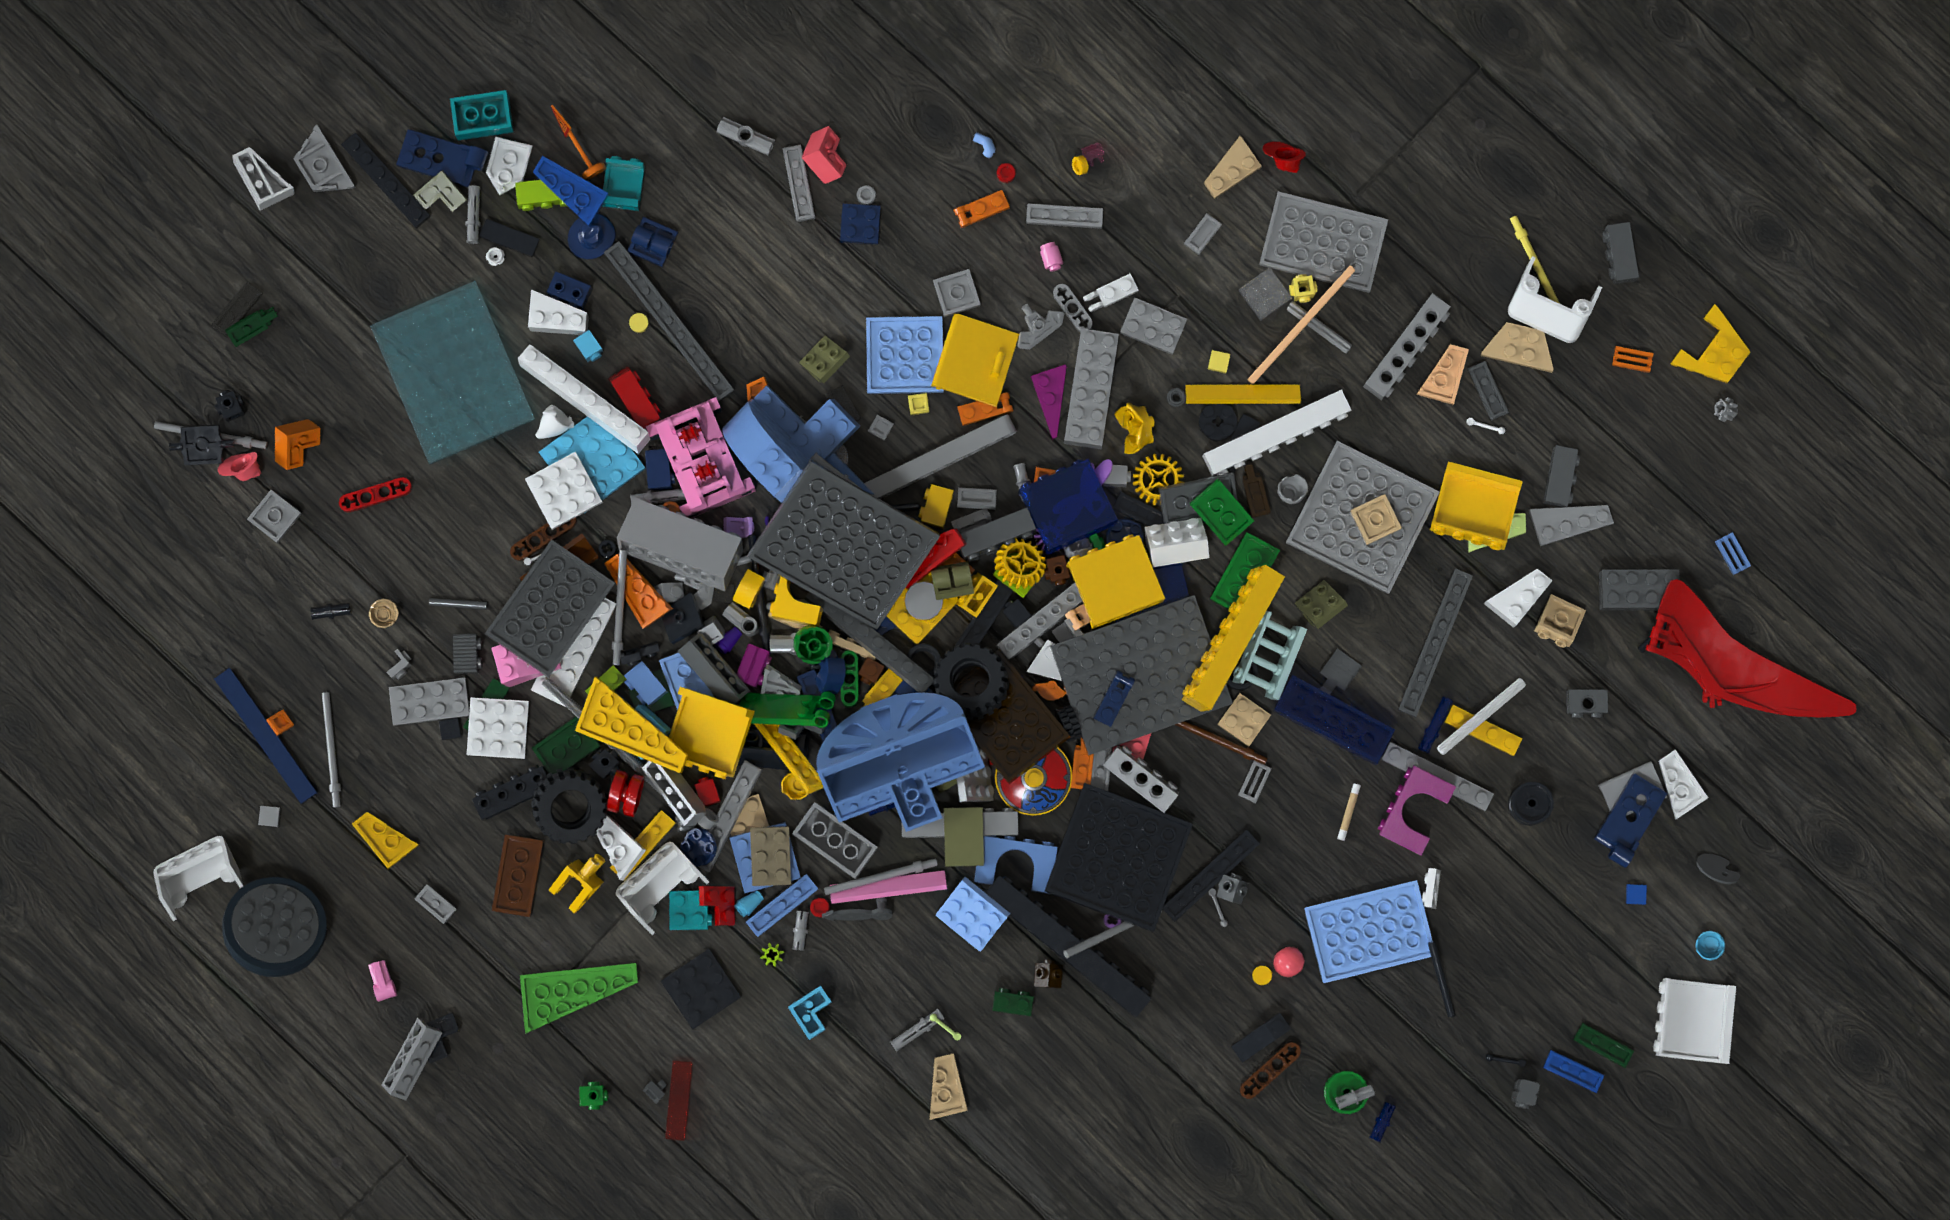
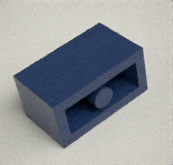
M665 449L645 451L649 491L672 489V484H675V473L671 472V463Z

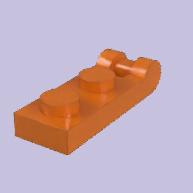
M1000 190L965 206H960L953 211L959 217L960 227L964 228L1005 211L1010 206L1003 190ZM970 211L972 217L967 218L965 213Z
M1009 393L1000 394L998 402H1001L1003 406L1000 409L979 401L958 406L957 409L962 426L1013 412V406L1009 403Z

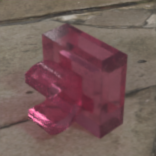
M1099 142L1081 149L1083 156L1091 166H1094L1093 159L1096 157L1100 163H1103L1101 155H1104V150Z

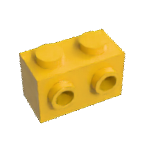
M978 572L971 577L974 594L958 596V602L956 603V605L976 618L998 587V585Z

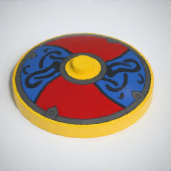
M1059 747L1010 784L995 769V784L1000 797L1010 808H1014L1015 811L1021 814L1042 815L1053 811L1065 800L1071 788V766L1068 758Z

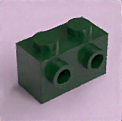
M999 988V992L995 991L992 1011L1031 1016L1033 997L1030 996V992L1018 991V994H1010L1011 990Z

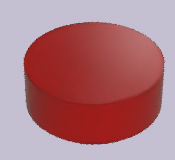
M1009 163L1001 164L997 168V178L1003 183L1013 181L1016 173L1015 168Z
M823 898L814 899L810 905L811 913L819 918L822 917L823 913L829 912L830 909L829 903Z

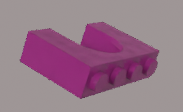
M1413 765L1412 768L1408 767L1404 775L1406 781L1404 785L1400 784L1397 788L1395 795L1398 797L1395 802L1391 801L1386 811L1389 814L1386 820H1381L1378 829L1380 830L1379 835L1422 855L1430 838L1412 829L1404 822L1402 817L1403 805L1410 796L1418 793L1428 794L1448 804L1456 786Z

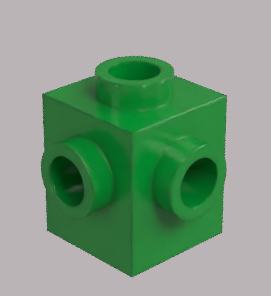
M588 1082V1086H580V1106H589V1110L600 1109V1105H605V1101H608V1089L600 1086V1082ZM593 1092L597 1095L596 1099H593L591 1096Z

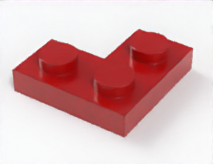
M699 886V906H715V926H734V887Z

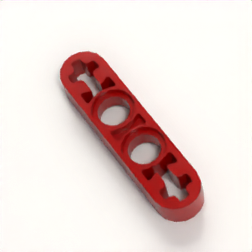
M404 477L343 495L339 499V506L347 513L408 495L412 490V484ZM401 482H404V484H408V486L405 487V491H402L401 489L395 490L397 494H394V490L391 487L392 484H394L395 488L401 486ZM381 488H389L390 493L387 497L380 496L379 491ZM364 493H370V502L363 503L361 496ZM357 495V500L360 503L359 506H357L356 502L351 503L350 508L343 506L346 503V499L354 501L356 500L354 496Z

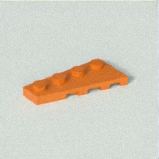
M619 553L604 563L616 584L618 582ZM627 559L624 598L643 629L673 608Z

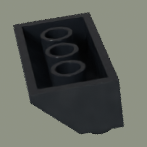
M750 724L738 766L743 765L744 761H748L759 768L789 770L754 724ZM803 729L796 740L791 739L806 759H808L810 730Z

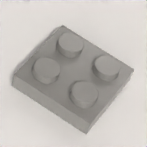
M969 269L933 280L944 317L981 306Z
M270 490L247 520L276 543H279L302 513L274 491Z

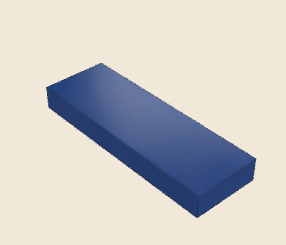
M1550 1050L1543 1066L1544 1069L1594 1093H1597L1605 1076Z

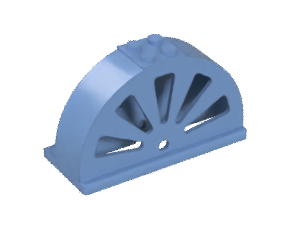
M766 385L754 399H750L722 428L727 443L747 470L781 503L809 463L810 458L816 452L842 474H847L848 478L861 487V489L874 495L835 454L860 427L835 399H829L805 423Z
M934 693L896 694L861 707L859 711L850 715L831 731L822 743L817 756V772L838 822L894 802L906 832L942 819L932 787L985 768L962 708L954 700Z

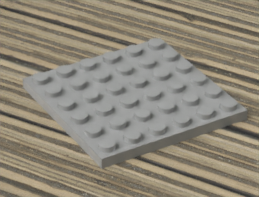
M1336 441L1286 543L1389 594L1440 492ZM1385 494L1402 529L1366 545L1350 510Z

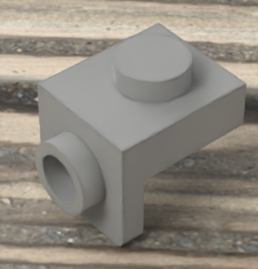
M682 582L661 583L654 586L655 590L667 603H674L684 597Z
M397 649L395 653L401 661L387 671V674L393 680L402 678L407 673L406 670L412 666L409 662L411 660L409 655L404 650L401 652Z

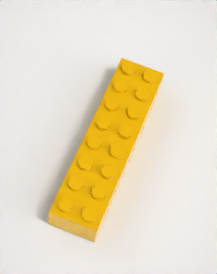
M1267 565L1251 569L1247 575L1248 581L1246 585H1243L1238 591L1237 595H1239V598L1231 604L1228 610L1230 612L1227 619L1224 618L1219 626L1221 629L1219 634L1212 638L1210 650L1206 651L1202 656L1200 668L1195 669L1192 674L1193 680L1191 684H1188L1183 690L1182 694L1184 696L1182 701L1200 712L1212 710L1285 576Z

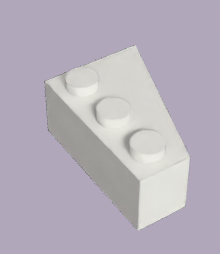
M250 147L233 155V163L260 211L294 195V187L280 177Z
M531 290L528 321L530 331L582 335L588 331L589 316L587 312Z
M1536 569L1487 600L1484 604L1514 628L1552 580Z

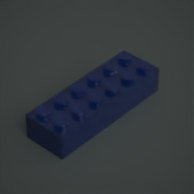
M1293 675L1273 710L1275 713L1373 765L1378 764L1395 731L1390 726Z

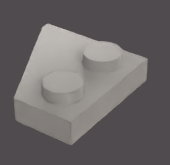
M766 664L761 694L800 695L802 686Z

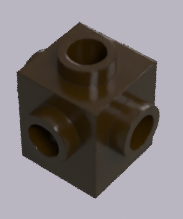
M1044 960V963H1036L1034 986L1061 988L1063 965L1055 964V960Z

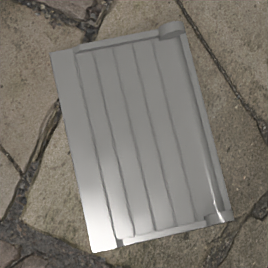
M1651 761L1598 785L1610 811L1633 773L1664 791ZM1639 794L1636 797V803L1643 805L1645 803V796ZM1628 811L1626 816L1634 812Z

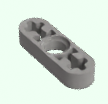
M1065 284L1057 285L1053 291L1054 299L1079 332H1081V328L1091 330L1092 319L1070 288ZM1058 289L1066 290L1065 296L1067 299L1072 298L1065 305H1063V302H1065L1063 296H1057ZM1069 304H1076L1078 311L1076 313L1068 312L1067 307ZM1081 312L1083 313V314L1080 316V317L1082 318V320H1083V321H1086V320L1088 321V323H1087V328H1085L1084 326H1082V327L1079 326L1081 322H1080V320L1078 319L1077 316H1078Z

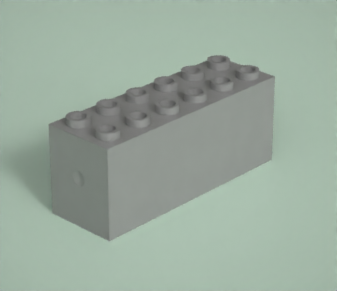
M644 498L634 499L617 536L619 550H627L628 555L722 591H726L743 553L742 538L734 532L727 533L715 525H706L700 519H690L681 512L674 513L663 505H653Z

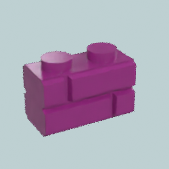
M748 644L736 675L747 686L757 689L758 685L762 686L764 669L766 664L770 665L772 661L771 653L765 649Z

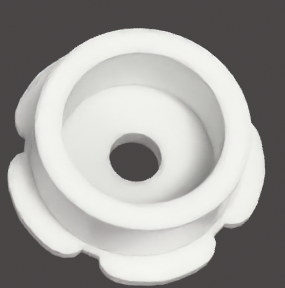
M497 247L491 248L486 254L489 264L492 266L502 264L504 262V251Z

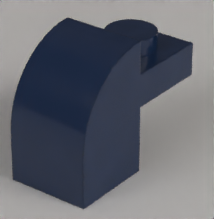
M831 650L830 655L819 663L821 669L815 680L821 693L831 692L838 694L845 679V661L838 658L835 650Z

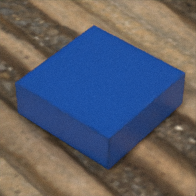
M1627 884L1626 904L1646 905L1647 885Z

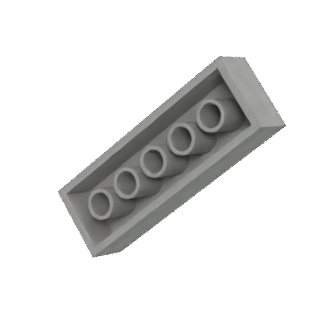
M1081 328L1064 444L1102 449L1119 334Z

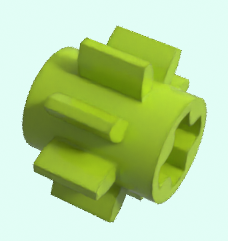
M768 943L769 948L767 950L762 948L765 955L760 958H766V966L772 962L774 967H776V961L783 962L780 954H783L784 951L777 950L779 944L773 948ZM770 950L778 953L775 956V960L767 957L770 954Z

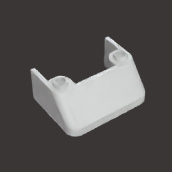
M1532 256L1508 306V314L1511 318L1557 339L1573 343L1580 336L1602 287L1598 286L1590 301L1579 299L1570 309L1537 294L1540 283L1536 277L1529 274L1536 258Z
M216 836L159 864L153 871L159 900L173 921L177 920L174 909L180 908L185 904L187 893L221 877L224 882L236 881L240 888L243 887L240 870L222 836Z
M667 842L617 888L616 896L648 932L653 935L655 932L648 924L655 919L656 909L654 906L681 881L685 884L695 882L698 877L706 885L709 881L673 842Z

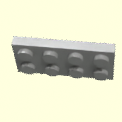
M466 678L389 687L393 726L469 716L470 709Z

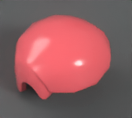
M1289 946L1276 953L1273 965L1279 975L1293 977L1301 972L1305 960L1303 953L1298 948Z

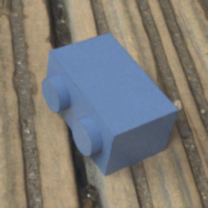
M642 661L624 675L627 679L625 684L631 691L635 688L639 693L636 697L643 705L647 703L651 706L667 693L666 689Z

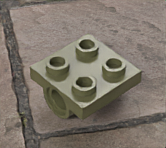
M824 336L799 363L817 381L825 383L850 355L827 336Z
M968 561L939 566L931 571L936 600L974 594Z
M1325 580L1294 603L1305 619L1317 629L1348 606L1346 601Z

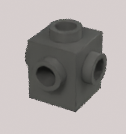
M1233 873L1231 876L1223 875L1219 882V890L1216 897L1241 905L1243 898L1247 894L1248 882L1242 881V876Z

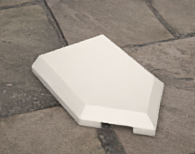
M495 137L486 174L499 195L514 188L515 183L523 182L532 145Z

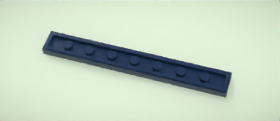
M228 668L214 678L298 801L303 804L316 795L317 791L283 742L274 733L266 718L232 669Z

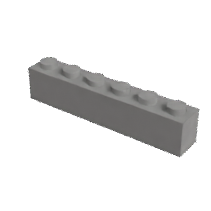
M991 808L983 809V836H1018V812H1014V808H1002V812H994V809ZM941 813L942 819L907 832L902 823V838L944 837V813Z

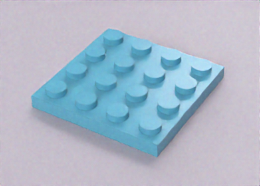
M588 416L539 451V454L548 466L576 452L601 500H604L646 469L631 448Z

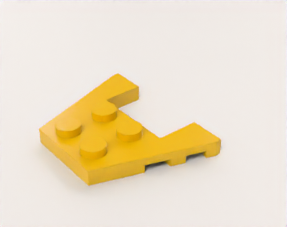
M1714 304L1704 317V320L1719 330L1715 338L1698 360L1681 349L1670 364L1728 383L1749 355L1750 350L1718 306Z

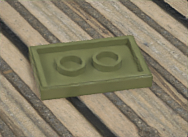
M983 807L944 808L945 867L984 866Z

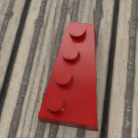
M957 528L940 534L939 539L906 586V589L916 584L967 545Z

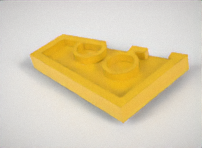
M368 812L352 823L353 827L387 869H390L419 846V844L408 839Z

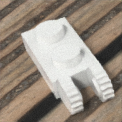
M1128 274L1096 289V291L1084 296L1083 299L1084 301H1090L1099 296L1101 302L1092 304L1088 308L1092 312L1101 307L1105 308L1138 292V288L1131 274Z

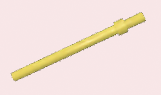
M1517 216L1510 218L1516 231L1515 235L1521 241L1529 259L1532 256L1536 257L1533 267L1548 298L1559 303L1527 238L1528 233L1526 229H1523Z

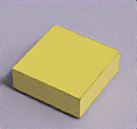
M1212 350L1208 370L1227 373L1230 354Z
M927 393L908 395L910 415L929 413Z

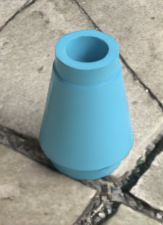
M756 890L737 900L734 906L742 917L749 916L764 898Z

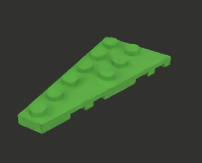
M637 963L520 975L525 1034L637 984Z

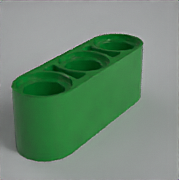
M845 651L841 655V659L848 655H852L855 658L852 665L845 664V676L851 674L855 677V681L852 684H847L844 681L841 687V701L844 706L852 708L857 705L859 700L858 657L853 651ZM849 693L855 696V700L852 703H847L844 700L845 696Z

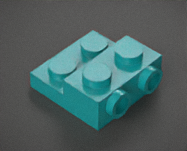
M669 891V930H709V926H712V914H709V906H699V891Z

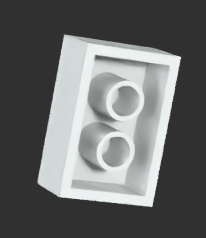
M1191 518L1184 521H1173L1166 524L1144 527L1146 546L1152 567L1209 558L1208 539L1201 518Z

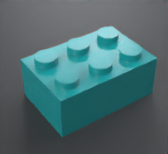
M506 90L450 98L454 132L457 140L514 132L510 100Z

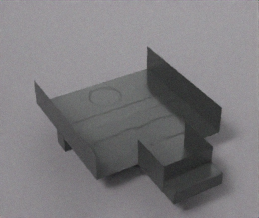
M1337 648L1320 672V674L1327 678L1320 690L1328 696L1336 686L1345 691L1362 666Z

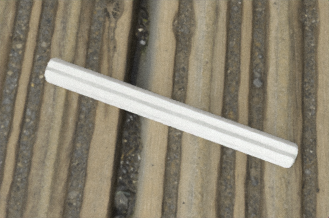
M1518 678L1437 747V750L1442 755H1445L1526 686L1525 682Z

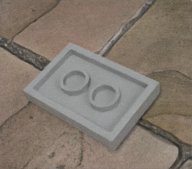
M1134 298L1120 334L1173 355L1187 319Z

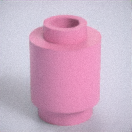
M1055 242L1042 245L1040 247V254L1045 269H1050V272L1061 269L1063 260Z

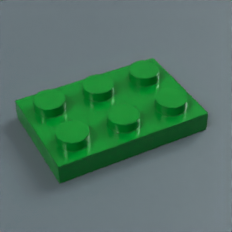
M1219 479L1214 481L1189 503L1225 546L1254 522Z

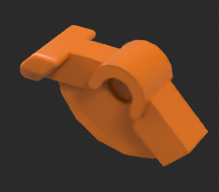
M1055 681L1034 684L1031 688L1033 691H1038L1042 698L1050 701L1063 698L1066 694Z

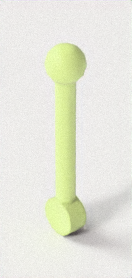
M936 1014L930 1015V1020L937 1022L952 1034L955 1040L961 1039V1034L950 1029L937 1018Z

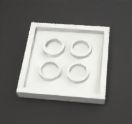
M576 452L525 479L552 530L603 503Z
M471 697L467 755L525 759L529 701Z

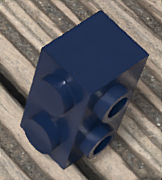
M555 272L547 290V294L551 298L584 310L592 292L590 285L559 272Z

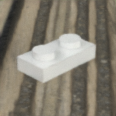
M1429 868L1425 874V884H1427L1426 892H1423L1422 902L1424 907L1436 909L1441 874V871L1438 869Z

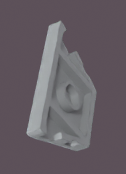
M318 125L314 126L313 132L305 140L302 149L294 157V161L313 192L355 188Z

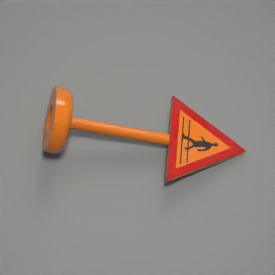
M552 105L551 108L565 138L569 135L588 166V169L582 173V178L588 181L602 173L606 169L605 164L602 162L595 165L591 164L572 133L570 125Z

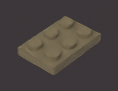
M789 826L750 827L752 886L791 885Z

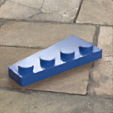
M544 156L541 157L533 171L555 195L590 227L609 195L607 192Z

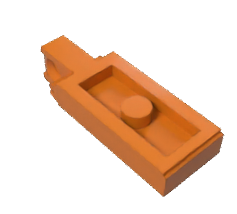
M1082 737L1080 745H1076L1074 750L1071 788L1082 789L1084 783L1091 785L1094 754L1088 755Z

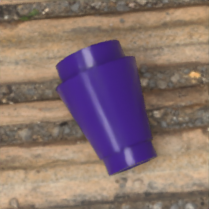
M734 627L726 632L724 638L716 642L714 646L723 655L730 653L742 636V633Z

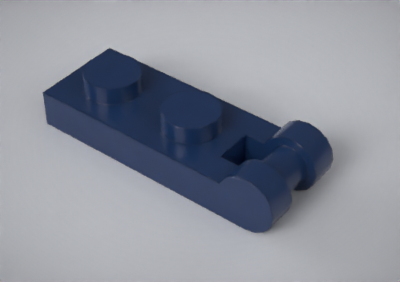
M1118 670L1093 719L1111 727L1135 679L1124 676L1123 672ZM1119 682L1125 684L1123 690L1117 687Z

